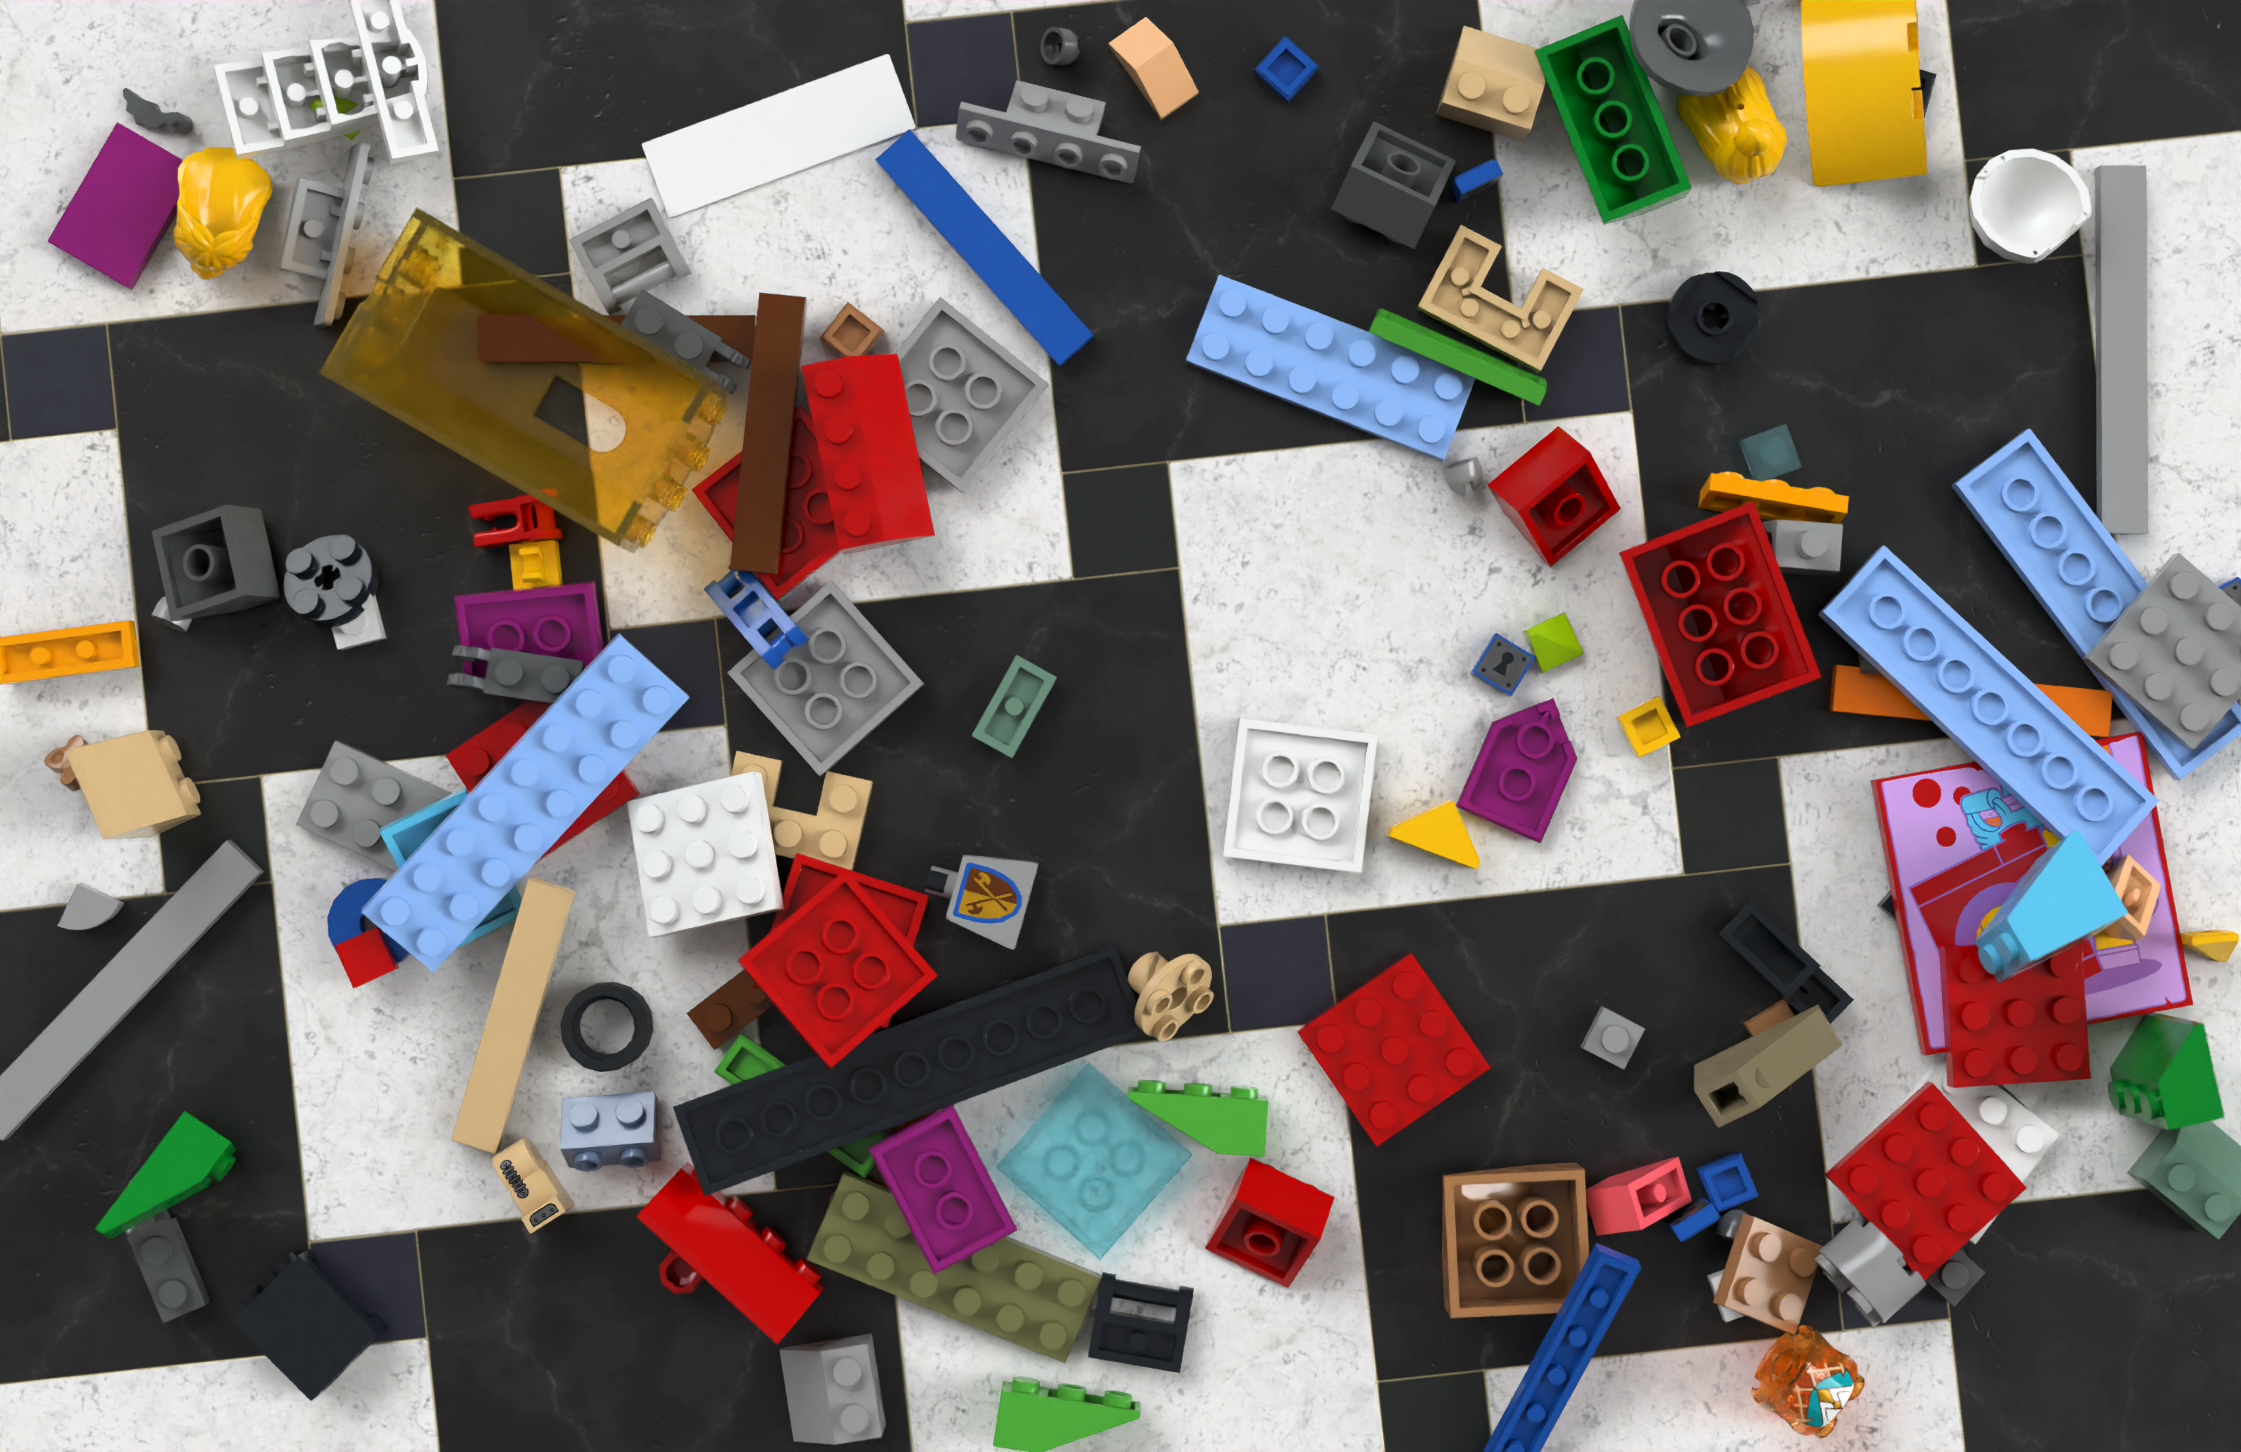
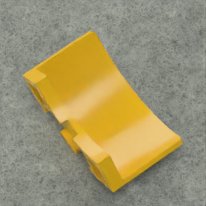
M1801 0L1804 88L1813 183L1818 187L1928 174L1922 90L1912 91V88L1921 87L1916 0Z

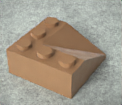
M1575 1162L1523 1165L1443 1175L1442 1269L1444 1308L1450 1318L1558 1313L1589 1257L1585 1169Z

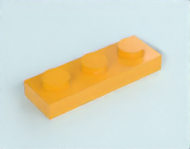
M1720 472L1718 474L1711 473L1700 491L1698 508L1726 512L1754 501L1761 519L1840 524L1848 513L1849 496L1835 494L1832 490L1823 487L1803 489L1791 487L1788 483L1781 480L1771 479L1762 482L1744 479L1742 475L1735 472Z
M127 620L0 637V685L140 667L135 621Z

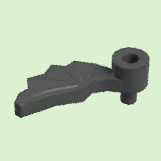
M128 88L123 89V97L127 101L126 111L134 116L136 124L145 125L150 130L167 126L170 131L179 135H187L191 132L193 122L190 117L179 112L163 113L158 104L144 100Z

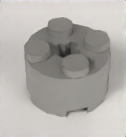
M1861 1214L1818 1251L1820 1255L1814 1259L1823 1270L1824 1276L1840 1293L1849 1289L1847 1295L1856 1304L1855 1308L1873 1327L1881 1321L1885 1323L1926 1286V1282L1918 1271L1915 1270L1911 1273L1905 1267L1906 1262L1902 1258L1903 1254L1872 1222L1867 1224V1221Z

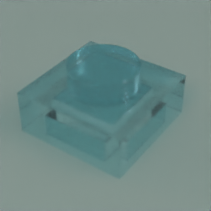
M1786 424L1739 441L1753 480L1763 482L1802 467Z

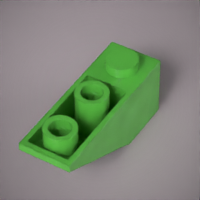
M1138 1080V1087H1128L1129 1100L1217 1154L1265 1157L1268 1099L1266 1096L1258 1095V1088L1231 1086L1230 1094L1214 1093L1210 1084L1184 1083V1090L1165 1089L1166 1082L1158 1080Z
M1013 1377L1012 1382L1003 1381L993 1446L1027 1452H1045L1139 1419L1140 1402L1132 1401L1131 1394L1121 1391L1108 1390L1105 1391L1104 1396L1086 1394L1085 1387L1075 1384L1063 1383L1059 1384L1058 1389L1040 1387V1381L1037 1379Z

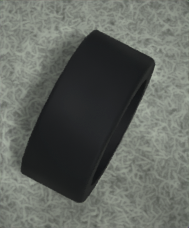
M617 982L597 983L577 993L565 1007L560 1023L562 1042L570 1057L584 1068L598 1072L619 1070L637 1060L649 1046L654 1029L652 1011L644 997L632 987ZM611 999L618 1001L629 1009L633 1017L635 1029L632 1040L624 1049L617 1053L603 1054L596 1052L586 1045L581 1036L580 1022L582 1015L589 1005L598 1000Z

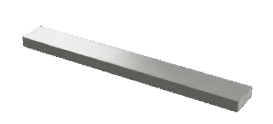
M2100 165L2095 169L2097 518L2110 535L2148 534L2146 166Z
M226 840L3 1072L0 1076L1 1141L7 1140L264 873L232 840Z

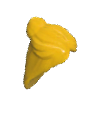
M1747 65L1739 80L1722 93L1705 97L1683 95L1680 93L1677 98L1678 115L1693 133L1704 155L1715 166L1717 173L1721 177L1734 184L1742 185L1759 177H1765L1775 171L1785 150L1787 142L1786 132L1770 104L1762 77L1753 68Z
M206 147L202 152H194L192 155L187 156L178 168L180 193L177 202V225L173 229V238L177 249L191 262L190 267L192 271L197 273L199 278L210 280L220 276L225 270L233 269L237 264L243 263L248 257V252L253 249L252 241L257 231L261 214L272 195V182L269 174L258 165L257 161H253L251 158L237 160L234 149L230 147Z

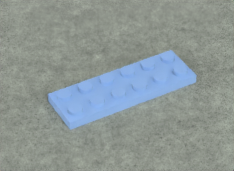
M1219 275L1186 359L1187 364L1439 461H1443L1446 457L1476 379L1368 331Z

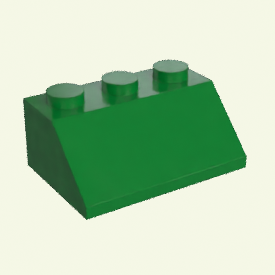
M2154 1012L2144 1014L2110 1068L2112 1082L2108 1083V1094L2113 1107L2116 1110L2119 1109L2120 1115L2166 1130L2225 1118L2204 1023Z

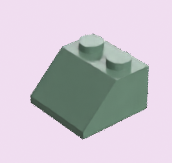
M2212 1121L2172 1130L2162 1129L2127 1172L2194 1229L2217 1240L2222 1237L2241 1213V1145Z

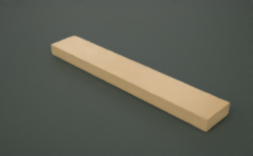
M530 877L527 880L455 1125L452 1141L493 1154L500 1150L575 897V890L535 877Z

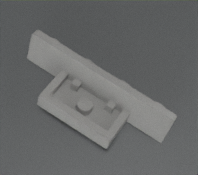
M1016 80L1006 113L961 102L959 107L956 139L958 141L1126 183L1134 182L1141 146L1098 136L1106 102Z
M360 142L352 146L343 188L302 177L296 179L277 269L323 280L314 326L322 328L332 326L333 319L339 320L344 309L345 293L339 292L343 274L349 275L353 266L355 248L349 247L352 230L360 228L364 215L365 204L359 202L362 184H369L374 168V158L368 157L370 145Z

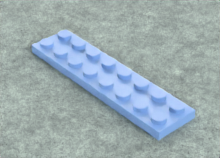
M2030 428L2021 432L1951 485L2082 660L2147 585V582ZM2086 663L2104 689L2111 692L2113 701L2135 730L2142 733L2145 743L2173 780H2181L2241 735V707L2236 701L2197 748L2187 751Z
M1883 545L1878 548L1819 612L1818 615L2057 838L2062 840L2071 832L2079 829L2100 866L2108 860L2159 802L2148 789L1886 546Z
M618 633L364 905L361 913L434 973L690 697Z

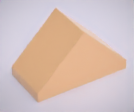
M1147 17L1108 43L1161 120L1199 94L1174 43Z
M2127 854L2117 862L2106 876L2127 909L2128 914L2103 931L2111 938L2138 941L2146 935L2161 885Z

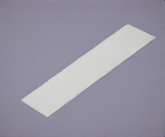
M885 54L644 142L642 147L669 218L905 133L909 129L913 130L916 126L890 55Z

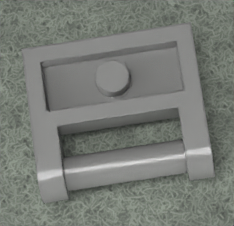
M652 198L569 240L609 315L622 310L621 304L637 297L642 289L648 291L675 276L680 280L691 274L687 262ZM663 249L668 260L614 288L610 287L606 277Z

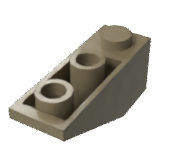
M1816 1005L1695 1064L1694 1092L1719 1128L1762 1107L1841 1047L1842 1041L1819 1005Z

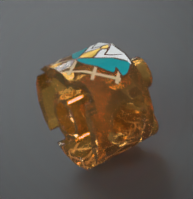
M1800 1325L1797 1328L1798 1335L1792 1337L1790 1334L1785 1333L1766 1352L1754 1375L1761 1382L1759 1388L1752 1387L1751 1395L1754 1401L1765 1410L1783 1418L1797 1434L1804 1436L1814 1434L1819 1439H1823L1834 1430L1837 1423L1836 1416L1843 1410L1846 1403L1854 1400L1861 1393L1865 1379L1858 1374V1366L1851 1356L1836 1350L1811 1326Z

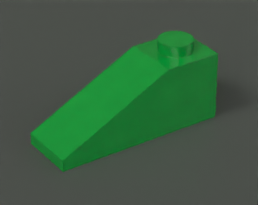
M184 1111L95 1229L108 1239H112L207 1188L213 1179L218 1182L221 1181L236 1160V1158L231 1156L236 1150L235 1146L222 1135Z

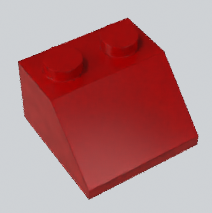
M1559 426L1488 484L1490 491L1504 514L1549 567L1557 563L1621 509L1590 451Z
M1250 1157L1231 1190L1205 1249L1289 1288L1320 1241L1335 1197L1311 1184L1295 1179L1271 1165L1264 1164Z

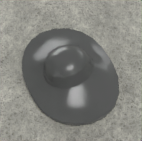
M1634 0L1629 20L1631 47L1636 61L1647 76L1661 86L1683 95L1701 97L1722 93L1737 82L1748 65L1753 48L1754 28L1749 10L1742 0Z

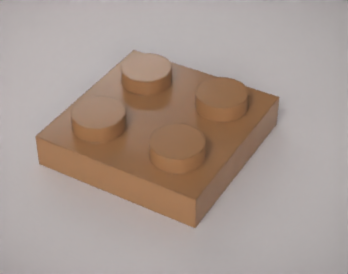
M1743 1214L1713 1303L1783 1332L1795 1335L1818 1268V1264L1814 1259L1820 1255L1818 1251L1824 1246L1757 1217Z

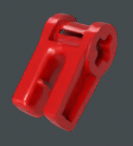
M556 492L528 493L512 499L469 505V515L475 520L494 522L498 518L517 517V523L513 527L504 529L494 527L491 531L475 533L473 535L474 547L486 549L511 544L562 539L561 529L556 528L553 504L557 502Z

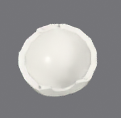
M2036 149L2009 150L1990 159L1976 176L1969 199L1971 223L1983 244L2005 259L2027 264L2037 263L2056 250L2084 224L2092 211L2088 188L2076 170L2056 155Z

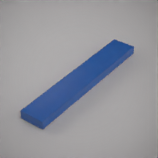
M910 129L875 159L882 170L1059 368L1094 337L1093 333Z
M1595 1244L1483 1452H1540L1641 1270L1638 1259L1600 1244Z

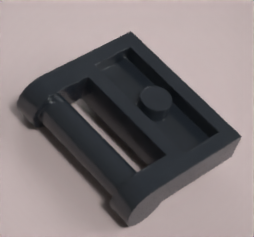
M1102 1272L1088 1357L1180 1373L1194 1288L1180 1286L1179 1290L1119 1280L1116 1279V1274ZM1112 1298L1176 1308L1174 1321L1111 1311Z

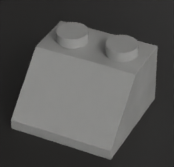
M872 1333L780 1348L794 1442L836 1445L882 1437L886 1422Z

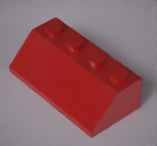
M898 354L846 356L801 366L839 551L846 555L935 536Z
M687 1162L636 1217L769 1338L778 1344L823 1290L824 1285L819 1281L822 1275L806 1259L800 1258L797 1261L784 1249L787 1246L786 1241L775 1230L768 1226L763 1230L750 1219L753 1212L738 1197L732 1195L728 1199L721 1191L704 1196L695 1169Z

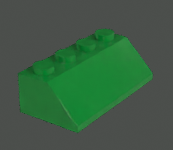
M1623 15L1534 51L1603 225L1643 215L1687 196L1692 189L1647 74L1636 61L1631 47L1629 30Z

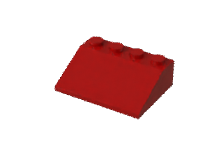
M1754 501L1618 553L1684 726L1690 727L1822 678Z

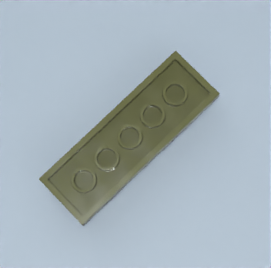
M845 1170L841 1175L807 1255L808 1261L1063 1363L1068 1358L1101 1281V1275L1097 1272L1008 1236L933 1274L890 1189Z

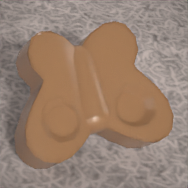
M79 735L71 737L66 746L51 751L44 759L47 767L55 773L61 774V783L71 791H77L81 787L65 752L72 748L89 744Z

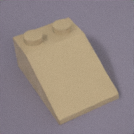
M146 730L75 747L65 752L104 840L153 837L201 815L197 803L200 802L199 792L193 781L189 777H184L178 761L181 760L179 747L170 735H165L164 731Z

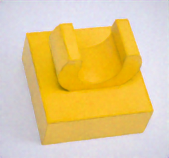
M548 540L509 545L513 589L563 584L558 541Z

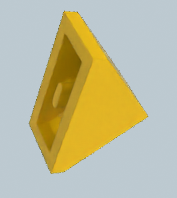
M1447 800L1388 827L1385 835L1473 869H1477L1480 863V859L1453 800Z

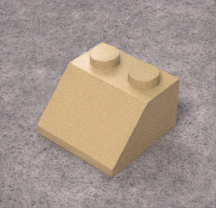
M1463 26L1436 115L1524 142L1531 131L1546 82L1534 53L1538 48Z

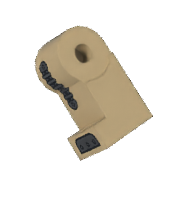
M527 1137L521 1138L492 1157L494 1169L523 1215L521 1219L530 1234L575 1206L547 1161L543 1160L535 1145Z

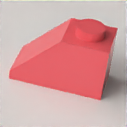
M1679 1157L1669 1158L1610 1176L1586 1189L1587 1210L1597 1236L1642 1230L1692 1201Z

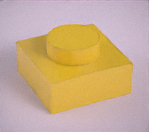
M1656 696L1616 716L1636 758H1640L1680 738L1660 696Z

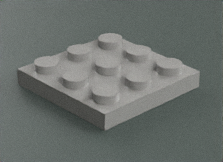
M941 297L894 353L898 354L919 459L961 493L969 486L1049 386L1044 379Z
M2180 553L2173 554L2083 657V660L2187 751L2195 750L2241 697V606Z
M832 580L790 616L809 639L800 648L795 645L782 657L785 661L779 667L773 670L757 651L753 649L727 672L819 776H823L925 685ZM778 627L765 639L770 643L783 631Z

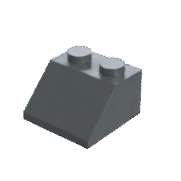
M1373 121L1349 168L1331 210L1342 214L1350 222L1363 224L1384 234L1387 239L1394 243L1405 244L1415 249L1456 160Z
M224 505L151 531L171 621L242 611L281 598L261 509Z

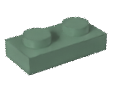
M1016 655L972 736L1013 758L1057 677Z

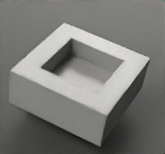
M1601 1006L1580 1047L1624 1070L1645 1028Z

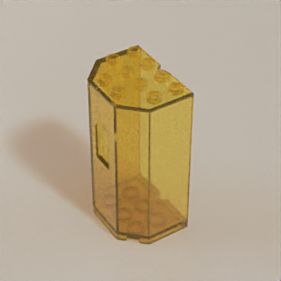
M416 207L376 275L373 291L364 302L359 304L319 373L618 547L633 554L639 547L644 549L651 541L657 526L665 518L668 511L676 512L682 504L688 488L683 485L692 470L699 472L706 463L711 452V448L707 447V444L712 437L715 427L727 410L728 402L725 399L728 393L716 380ZM477 315H530L600 362H478ZM556 376L621 414L625 421L626 432L619 446L606 452L595 451L534 416Z

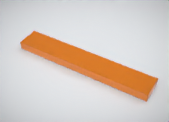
M1833 665L1829 711L1932 721L1883 675L1860 673L1859 667ZM2034 684L2089 736L2109 737L2113 697L2110 691Z

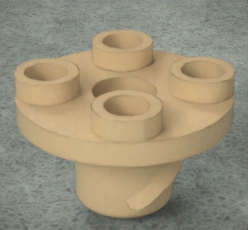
M1151 952L1141 956L1133 964L1128 974L1130 987L1139 994L1134 1013L1137 1026L1147 1035L1156 1037L1160 1042H1165L1171 1039L1178 1031V1028L1194 1013L1198 1014L1206 1010L1214 997V993L1209 989L1212 978L1209 964L1196 954H1185L1170 962L1158 954V952Z

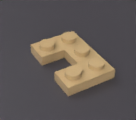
M1460 225L1416 309L1539 373L1584 289L1542 268L1521 308L1481 287L1502 246Z
M736 751L731 776L752 771L762 774L775 855L794 859L795 854L799 853L853 871L873 781L827 771L817 816L773 806L784 761Z

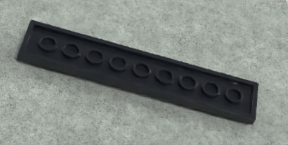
M1115 945L870 1034L831 1069H828L815 1054L673 1106L701 1189L704 1196L943 1109L952 1103L954 1105L1146 1033L1135 1022L1136 1001Z

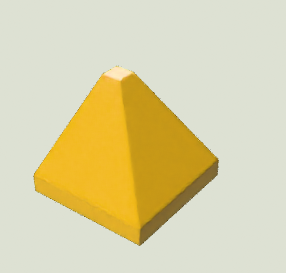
M2221 929L2180 933L2182 946L2216 962L2228 961L2239 941L2238 933Z

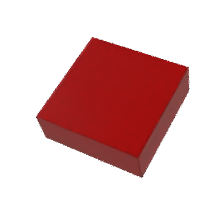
M375 927L334 946L353 989L399 969L385 934L379 927Z

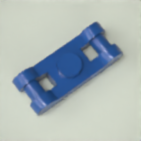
M730 570L720 581L716 582L713 580L704 588L710 598L773 670L785 661L782 657L795 645L800 648L809 639L753 573ZM741 585H743L744 588L737 595L731 598L730 595L733 594ZM778 625L783 632L769 643L764 636Z

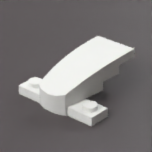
M348 0L357 37L310 40L308 47L261 52V58L214 65L213 71L236 159L274 153L328 140L379 123L391 164L437 156L439 150L426 105V97L429 90L426 59L418 41L410 29H406L399 0ZM333 94L340 99L346 98L359 105L346 114H338ZM320 96L323 107L316 108L314 112L309 108V105Z

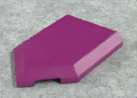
M1554 698L1491 723L1456 803L1457 808L1532 841L1542 842L1577 761V756L1566 734Z

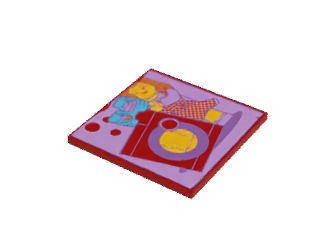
M2141 732L2094 739L2154 795L2144 736ZM1976 761L1870 780L1919 1048L1922 1055L1945 1052L1939 946L1976 944V939L2036 859L2061 841ZM2157 806L2148 813L2101 866L2107 875L2122 857L2129 854L2161 885L2146 935L2138 941L2115 939L2109 937L2102 930L2095 936L2082 942L2087 1025L2193 1005Z

